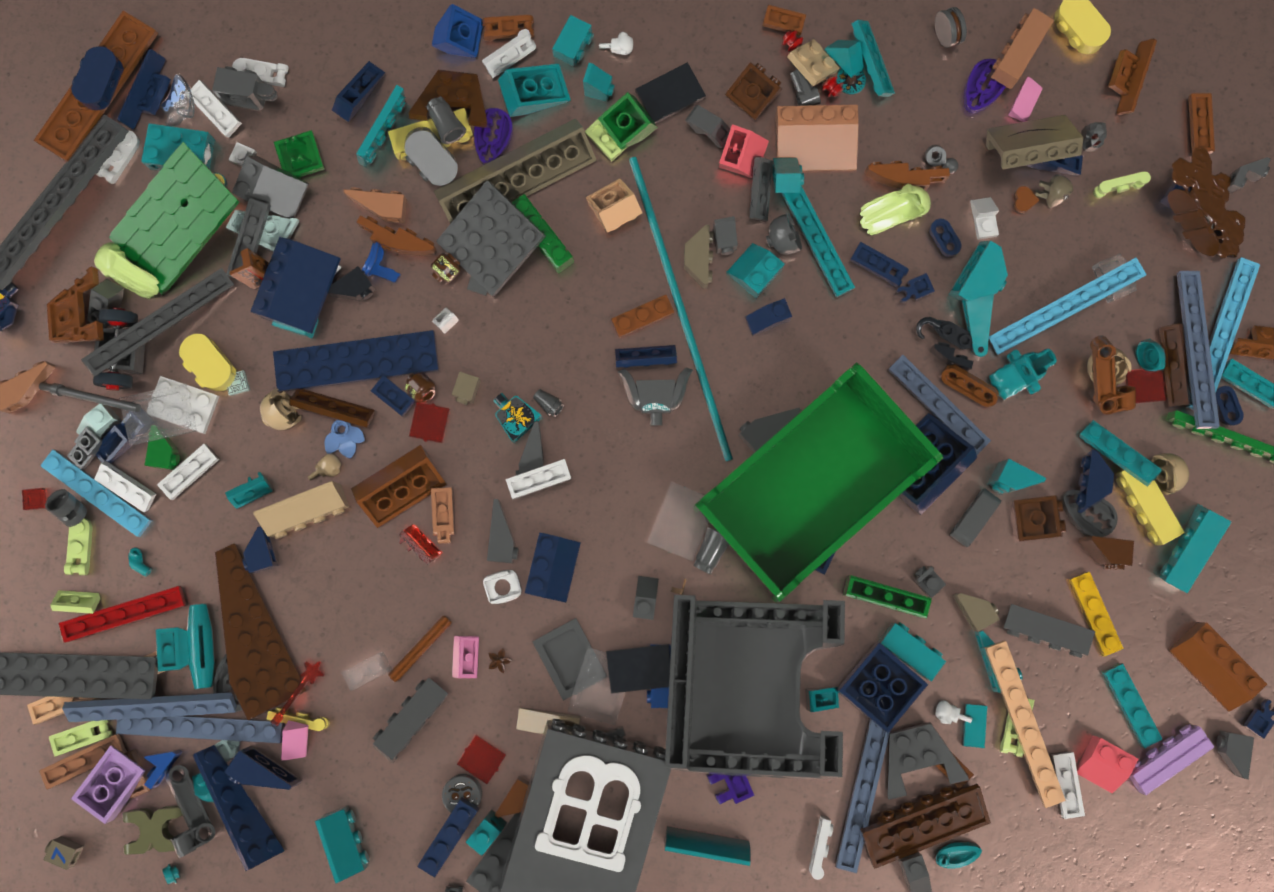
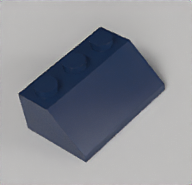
M539 532L525 593L566 603L581 542Z

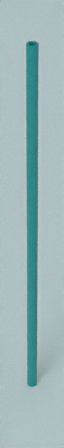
M632 157L629 159L725 462L733 460L730 447L637 157Z

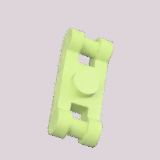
M1140 172L1106 180L1094 189L1093 194L1096 198H1102L1107 193L1116 190L1117 193L1129 190V187L1140 189L1150 181L1151 176L1148 172Z

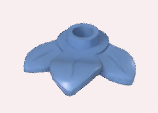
M336 420L331 426V433L325 438V450L327 454L339 450L345 457L352 458L356 452V443L365 441L364 434L358 427H353L345 421ZM340 426L345 427V431L343 433L339 432Z

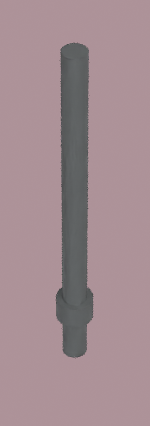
M44 382L39 384L40 390L50 392L52 395H65L134 412H140L141 410L140 404L66 388L62 384Z

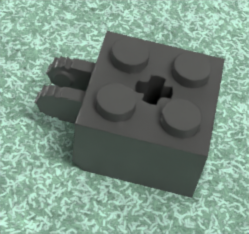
M229 66L225 68L217 67L212 91L224 105L260 111L264 108L265 101H276L278 97L277 91L274 90L272 85L263 83L256 72L251 70L237 71V69Z

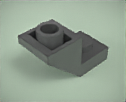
M696 105L685 121L697 134H706L718 148H723L726 144L730 128L721 118Z
M1266 157L1241 166L1232 172L1228 191L1233 193L1239 188L1242 189L1247 179L1256 182L1260 178H1264L1270 170L1268 165L1271 159Z

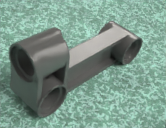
M177 765L166 773L165 779L189 830L170 839L178 857L181 858L211 841L215 836V828L211 824L201 800L195 795L194 785L189 777L187 768ZM173 771L181 773V781H175L172 778ZM201 828H205L208 831L207 839L200 838L199 830Z

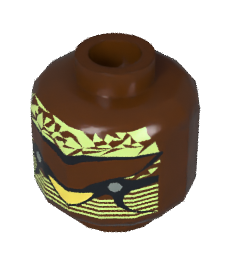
M441 253L431 264V269L434 271L431 275L440 283L442 281L450 283L460 273L461 268L459 265L461 263L451 253Z
M413 373L408 376L405 390L416 402H428L434 397L435 383L425 373Z

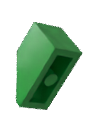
M151 425L144 466L174 470L180 463L179 450L163 428Z

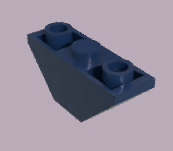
M1094 449L1087 455H1084L1081 461V467H1083V473L1079 478L1081 489L1076 499L1079 513H1083L1103 501L1112 493L1114 473L1097 450Z

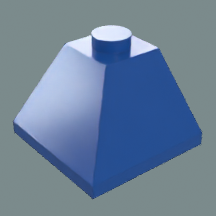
M451 4L435 26L431 46L447 54L477 58L483 27L482 19Z

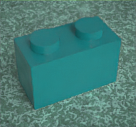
M570 15L552 48L553 57L574 67L577 61L580 62L582 60L586 44L589 45L593 39L592 25Z
M773 158L772 179L775 193H800V185H804V173H802V165H799L797 158Z

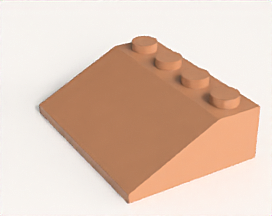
M858 105L777 106L775 113L776 158H797L799 165H802V172L856 171L859 125Z

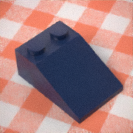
M252 746L239 750L224 772L229 775L228 778L233 783L290 790L302 781Z

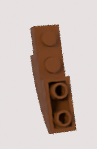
M893 161L890 164L873 162L867 166L865 175L874 181L893 188L902 189L906 184L919 186L926 191L930 183L946 182L950 172L949 168L943 169L942 166H935L927 170L916 167L909 171L908 163Z
M360 215L357 220L360 228L372 234L370 240L373 243L379 242L382 248L412 256H430L437 253L432 241L427 238L422 240L416 237L417 234L408 228L403 230L399 227L397 232L386 225L383 228L377 225L378 221L370 216L365 218Z

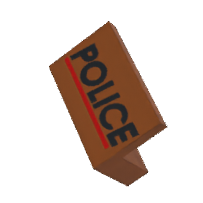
M246 248L241 251L243 266L230 271V275L254 290L260 287L269 262Z

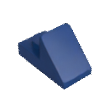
M179 749L144 756L146 760L156 766L147 774L148 780L144 785L149 789L158 787L166 773L180 757L182 751Z

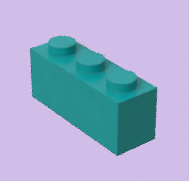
M901 622L898 624L891 623L877 643H881L898 659L926 680L932 682L946 663L941 658L943 654L935 648L929 649L925 646L926 641L918 635L913 637L909 634L908 631L910 629Z

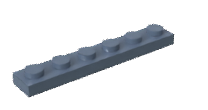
M904 355L888 369L940 422L975 447L977 455L991 441Z

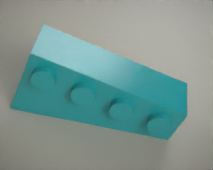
M1197 503L1184 529L1185 533L1181 535L1168 562L1161 569L1160 578L1188 593L1232 521Z

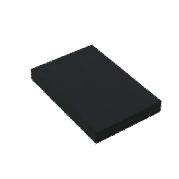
M688 62L635 89L643 107L655 124L706 99V94Z
M669 644L606 651L611 694L669 687L671 661Z

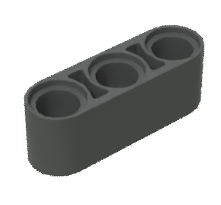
M983 488L952 529L950 536L966 548L969 547L1002 500Z

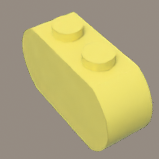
M1063 0L1055 12L1054 22L1057 25V29L1065 34L1069 39L1070 45L1076 48L1079 53L1092 54L1097 52L1110 36V25L1089 0Z
M193 334L184 339L179 349V355L184 361L182 365L185 369L196 375L195 381L202 388L206 387L213 391L227 390L235 379L237 369L216 343L203 334Z

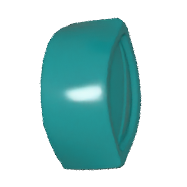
M1151 339L1139 342L1136 349V359L1139 365L1147 371L1164 369L1166 357L1162 346Z

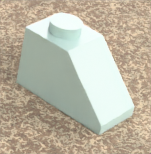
M98 404L84 415L76 432L80 435L85 427H89L101 439L114 425L120 424L122 421L110 406Z

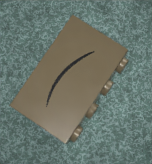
M1066 115L987 129L986 147L988 150L996 149L1001 156L1002 169L1075 157L1082 154L1083 136Z

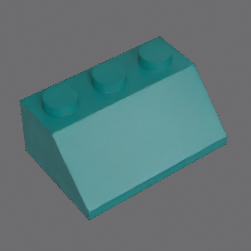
M349 806L324 814L315 821L335 884L364 871L369 863L368 853L366 850L363 851L361 842H363L362 835L359 830H356L354 824L356 822L353 810L349 809Z

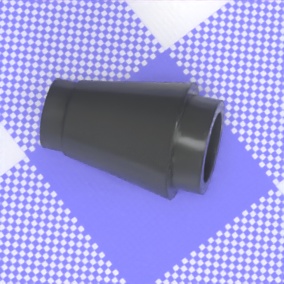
M539 389L533 396V399L549 416L556 417L564 407L561 399L542 389Z

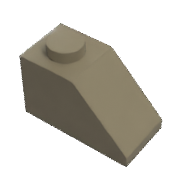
M962 593L952 595L973 631L979 632L1000 620L997 615L999 611L993 603Z

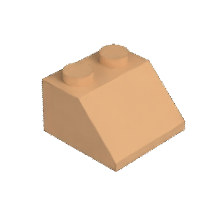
M620 178L586 197L590 207L607 233L618 229L622 224L632 221L642 214L634 193Z

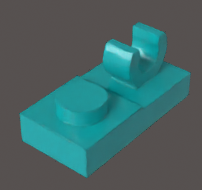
M258 472V478L253 480L251 477H248L247 483L225 492L227 499L236 509L273 492L272 485L261 472Z

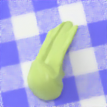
M906 184L901 190L890 192L864 204L860 215L863 216L860 221L861 227L868 229V234L875 235L900 223L922 217V215H925L930 210V196L923 188Z
M109 242L98 249L94 263L96 268L105 277H111L122 287L143 298L151 299V297L154 298V295L158 294L159 288L157 284H159L157 278L129 262L125 257V252L120 250L119 245Z

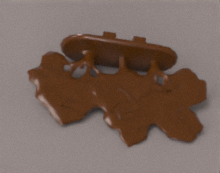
M1194 148L1191 163L1180 157L1172 164V181L1177 185L1183 186L1185 189H1174L1168 194V203L1174 212L1172 217L1176 223L1180 222L1184 229L1182 232L1185 239H1190L1193 246L1200 253L1206 256L1218 254L1220 258H1226L1228 255L1237 257V254L1240 252L1239 245L1244 241L1246 218L1238 211H1229L1225 208V203L1229 201L1230 193L1228 187L1230 186L1231 177L1222 172L1212 175V160L1208 151L1205 148ZM1192 187V191L1189 193L1188 189ZM1221 230L1222 236H1216L1214 231Z

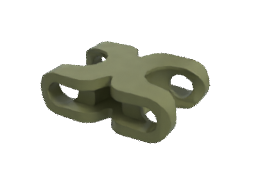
M165 806L155 812L150 808L132 809L123 812V822L135 823L140 830L137 841H131L124 845V854H144L152 848H155L158 852L175 851L170 840L175 836L169 832L168 825L171 819L183 816L179 806Z

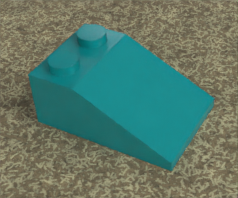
M559 64L506 69L498 79L509 117L528 115L571 101Z

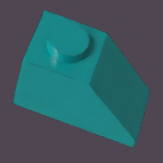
M588 63L583 79L584 96L607 102L609 96H613L615 90L612 76L593 63Z

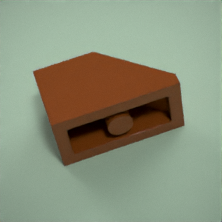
M520 776L518 777L497 810L496 817L521 812L529 785L528 781Z

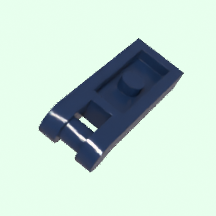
M862 242L859 243L850 259L851 262L889 282L890 285L896 288L900 287L902 284L901 279L909 271L904 265ZM891 269L896 271L894 276L890 274Z

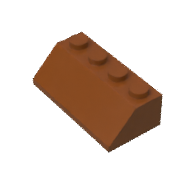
M419 445L352 487L351 490L358 505L378 528L431 495V488H442L446 485V482L422 445Z
M1196 622L1168 650L1228 712L1252 700L1267 685L1207 622Z

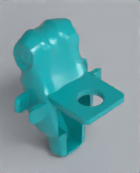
M1044 349L1040 353L1029 352L1021 355L1018 350H1013L1007 354L1010 363L989 375L990 383L998 390L999 397L1003 400L1016 395L1025 388L1029 394H1034L1041 389L1038 381L1046 375L1049 367L1056 364L1057 358L1051 349Z

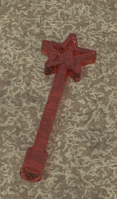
M307 661L304 662L306 671L300 674V677L305 678L281 711L271 720L273 725L277 727L284 718L283 715L308 681H310V684H313L316 677L324 676L318 670L321 662L318 661L313 666Z

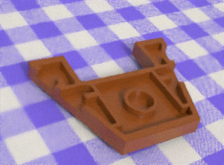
M89 267L86 270L88 273L81 279L76 278L74 280L75 284L68 290L64 289L47 304L49 341L63 343L104 340L103 323L95 321L86 325L83 292L99 284L97 268Z

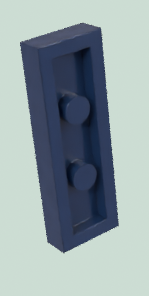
M676 345L615 349L616 367L628 368L630 366L677 363Z

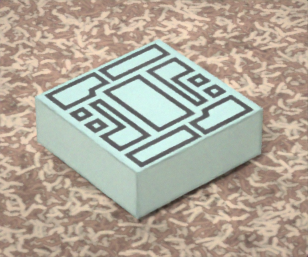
M244 370L236 372L233 383L227 388L230 396L250 390Z

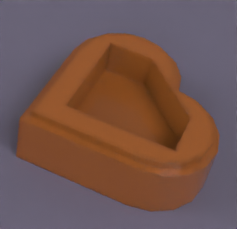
M1021 186L1015 192L1016 201L1014 202V209L1018 213H1025L1040 200L1030 188Z

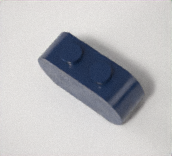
M93 47L86 51L85 56L80 61L79 71L72 81L71 90L74 97L91 110H102L108 107L124 70L122 62L111 50L105 47Z

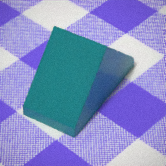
M837 40L824 49L851 78L865 68L860 41Z
M838 687L805 689L807 710L818 712L839 708V697L836 691Z

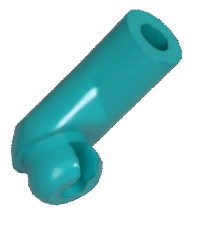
M139 548L130 549L128 553L129 566L131 569L147 577L151 573L152 568L143 563L142 552Z

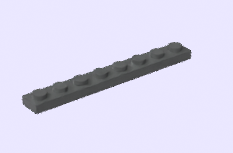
M222 268L85 356L81 361L95 378L233 287V282Z

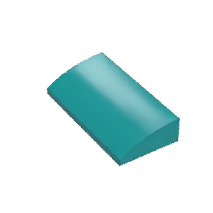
M670 826L666 828L665 851L750 866L751 849L750 842L747 840Z

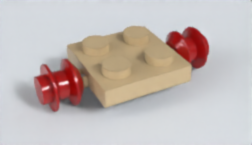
M788 31L782 38L784 40L782 45L787 44L789 46L788 52L790 54L787 58L812 86L823 81L822 91L828 90V97L833 96L835 98L843 91L842 86L844 83L838 84L836 82L838 77L832 76L840 69L835 61L815 39L802 45L803 37L798 38L796 36L798 31Z

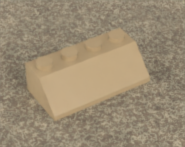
M330 481L253 513L266 535L279 539L286 536L287 531L292 529L299 531L306 528L307 523L314 522L316 524L326 520L325 516L333 514V516L340 515L345 512L344 509L348 508L349 504L341 484Z

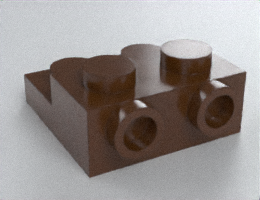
M750 62L725 94L754 120L758 119L766 107L782 91V88L779 86L782 82L773 75L769 78L765 74L766 69L758 62L756 65Z
M1057 495L1014 500L1019 541L1063 537V532H1066L1065 520L1060 518V512H1063L1062 499H1058Z

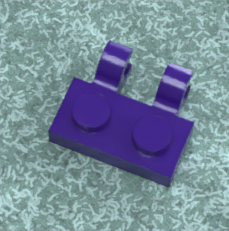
M706 775L711 785L723 779L726 782L728 790L715 794L719 804L733 799L734 803L737 804L755 796L746 776Z

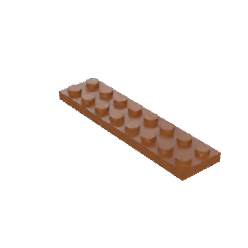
M125 11L121 12L99 44L100 47L111 50L124 67L111 102L159 34L156 30ZM70 87L33 141L68 162L108 107L102 110L88 109L74 97Z

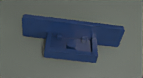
M152 49L148 50L117 118L119 122L130 129H135L142 112L152 115L156 114L171 81L167 76L160 75L166 59Z

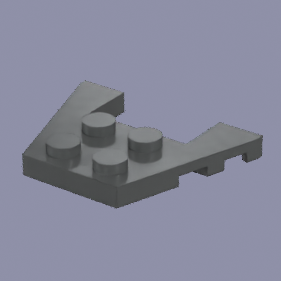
M931 722L890 732L888 800L907 796L901 774L942 763L945 765L950 785L969 780L967 773L963 770Z

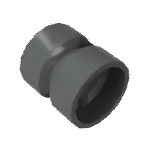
M65 489L52 493L45 504L46 510L67 527L79 524L87 513L86 506Z

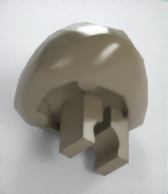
M1057 174L1052 177L1050 183L1040 180L1039 186L1044 187L1045 190H1036L1035 196L1047 199L1046 203L1049 208L1056 207L1070 197L1073 192V184L1067 177Z

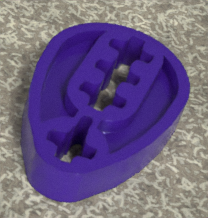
M996 59L981 60L972 69L964 91V106L969 113L974 114L986 109L1006 88V86L991 78L986 89H981ZM979 96L977 105L973 107L971 105L972 101Z
M498 108L485 110L487 128L474 127L475 148L483 165L503 156L513 135L511 118L505 111ZM496 115H499L501 120L498 119L496 122L499 129L494 131L496 138L490 141L487 137L492 135L491 128L489 127L494 125L491 117L494 118ZM490 148L492 157L486 160L483 155H487Z

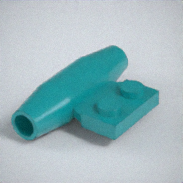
M207 604L189 605L187 631L178 627L155 630L158 672L180 670L189 664L194 689L210 688L213 682L215 659L213 628Z

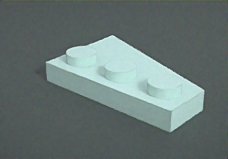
M235 210L226 228L239 234L245 211ZM268 215L259 245L274 252L279 237L290 239L299 220Z

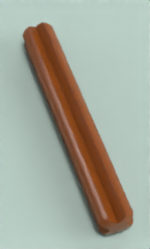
M442 616L388 674L391 680L397 682L450 626L452 622L448 617Z

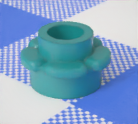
M168 864L167 867L162 869L168 885L173 882L176 884L180 873L176 865L172 867L171 864Z

